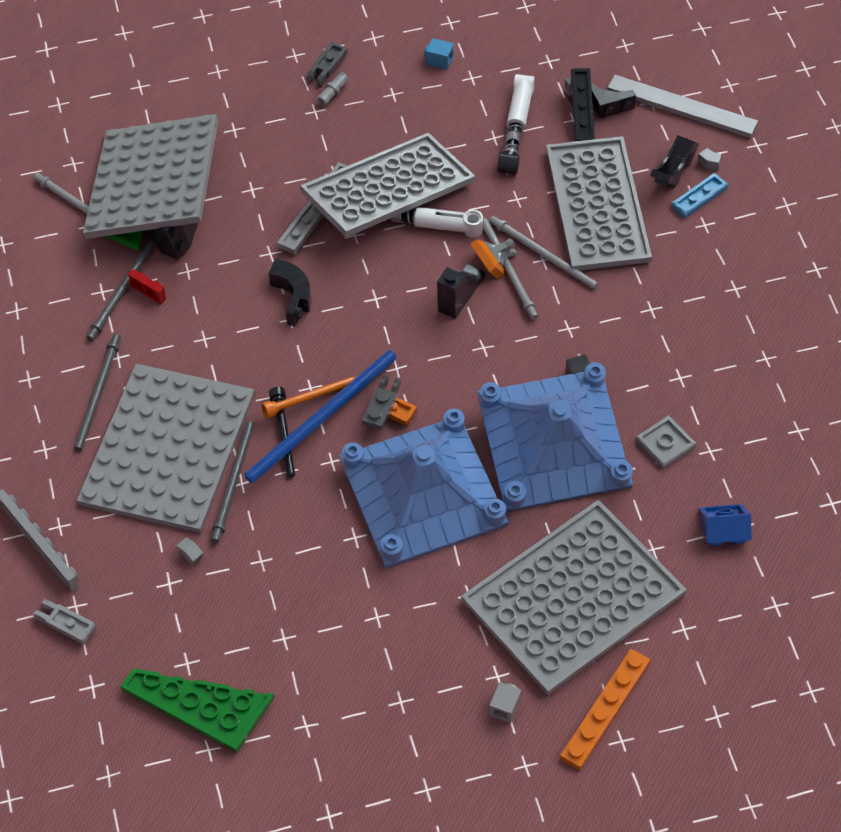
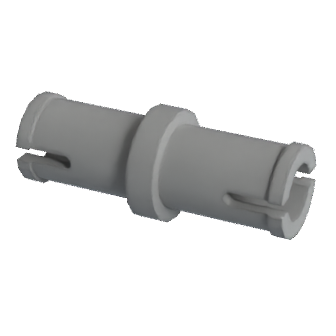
M339 72L332 82L327 83L326 89L317 97L318 103L326 106L334 96L340 93V89L345 83L349 81L348 76L343 72Z

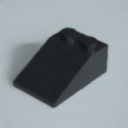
M198 223L151 229L161 254L179 259L191 247Z

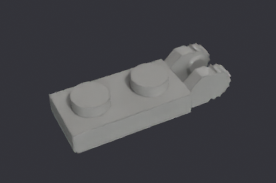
M44 599L41 605L51 612L50 616L39 610L33 613L37 620L83 645L97 628L96 624L89 619L47 599Z

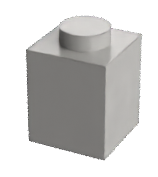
M499 682L489 705V716L511 724L521 702V689L510 683L504 684Z

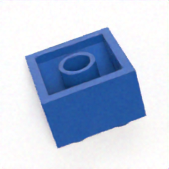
M743 504L699 507L703 537L710 545L721 546L724 544L723 542L744 544L746 540H752L751 514Z

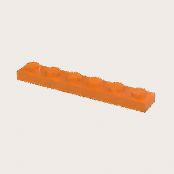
M633 649L629 650L561 753L560 760L579 771L582 769L646 671L651 659Z

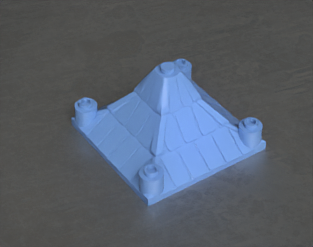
M593 362L586 366L584 372L500 388L496 383L488 382L481 387L480 391H477V398L506 512L633 487L631 478L633 468L625 458L605 384L606 369L602 364Z
M459 409L447 410L441 422L362 448L357 443H348L343 447L342 454L339 455V460L385 569L495 531L509 524L506 517V506L503 501L497 499L464 426V414Z

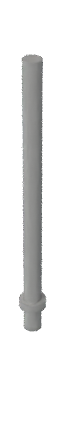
M40 173L34 175L33 178L43 188L50 189L85 214L88 213V205L53 183L51 178L48 176L44 177Z
M495 216L490 218L489 222L496 226L498 231L507 233L593 290L597 288L598 283L579 270L572 269L570 264L509 226L505 220L501 221Z
M484 218L483 229L491 244L499 245L500 242L489 221ZM507 257L504 260L503 267L523 303L524 311L528 312L531 320H536L538 318L535 310L536 306L533 301H530Z

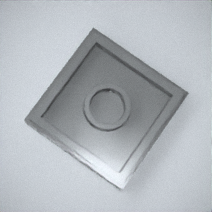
M669 415L636 436L635 440L662 469H665L695 449L697 445Z

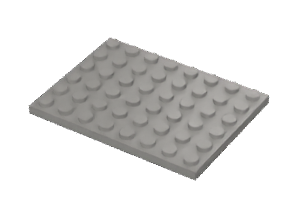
M217 114L106 131L83 230L85 239L158 229L166 226L172 227L200 223L219 121Z
M135 364L78 496L77 504L201 533L255 396V390Z
M597 500L461 596V600L542 690L549 695L683 597L687 589Z

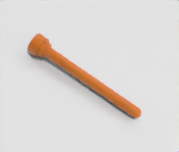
M349 377L277 403L275 401L261 403L262 413L266 419L273 418L280 410L343 389L355 378Z

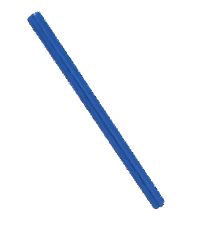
M391 350L386 351L244 474L245 479L249 483H254L396 360V354Z

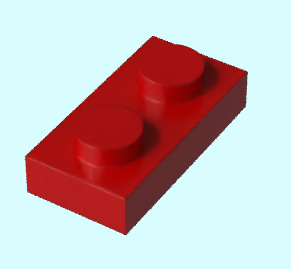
M134 269L128 273L129 283L132 288L159 304L166 300L165 289L161 283L154 282L146 274L139 273Z

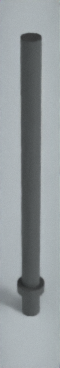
M154 238L149 239L128 273L132 269L139 271L156 245ZM128 273L96 322L91 324V329L86 336L89 341H93L96 335L102 332V326L130 285Z
M113 334L111 342L107 344V353L74 446L76 451H82L115 353L119 351L118 344L121 338L119 334Z
M252 421L246 422L217 521L212 526L213 534L211 541L213 543H219L221 534L226 529L224 524L255 425Z

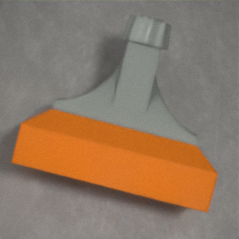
M511 238L499 245L490 244L478 239L470 244L488 271L497 279L504 275L503 266L505 258L516 256L517 254L515 249H512L515 246V242Z

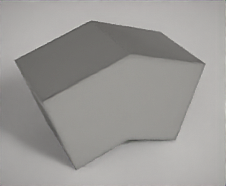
M709 148L700 152L698 162L706 169L718 171L721 154L714 153Z
M187 537L176 545L180 555L186 558L191 565L203 556V551Z

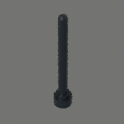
M283 387L271 388L269 390L270 401L277 403L285 400V389ZM284 409L280 410L277 414L281 442L289 436ZM292 451L284 456L287 476L293 478L295 476Z

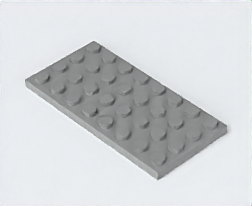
M426 133L300 185V192L345 237H348L475 182V175L432 135Z
M623 136L546 145L548 162L572 269L587 270L652 262V254Z

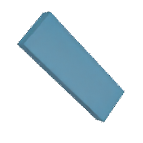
M713 173L673 201L671 207L682 217L687 218L728 189V183Z

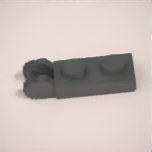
M330 42L312 65L311 70L307 74L306 81L311 83L316 78L317 73H320L316 84L320 87L325 84L327 77L332 74L347 55L348 48Z
M383 375L379 387L376 388L362 418V425L383 430L397 399L401 379L396 378L391 391L385 390L389 382V376Z

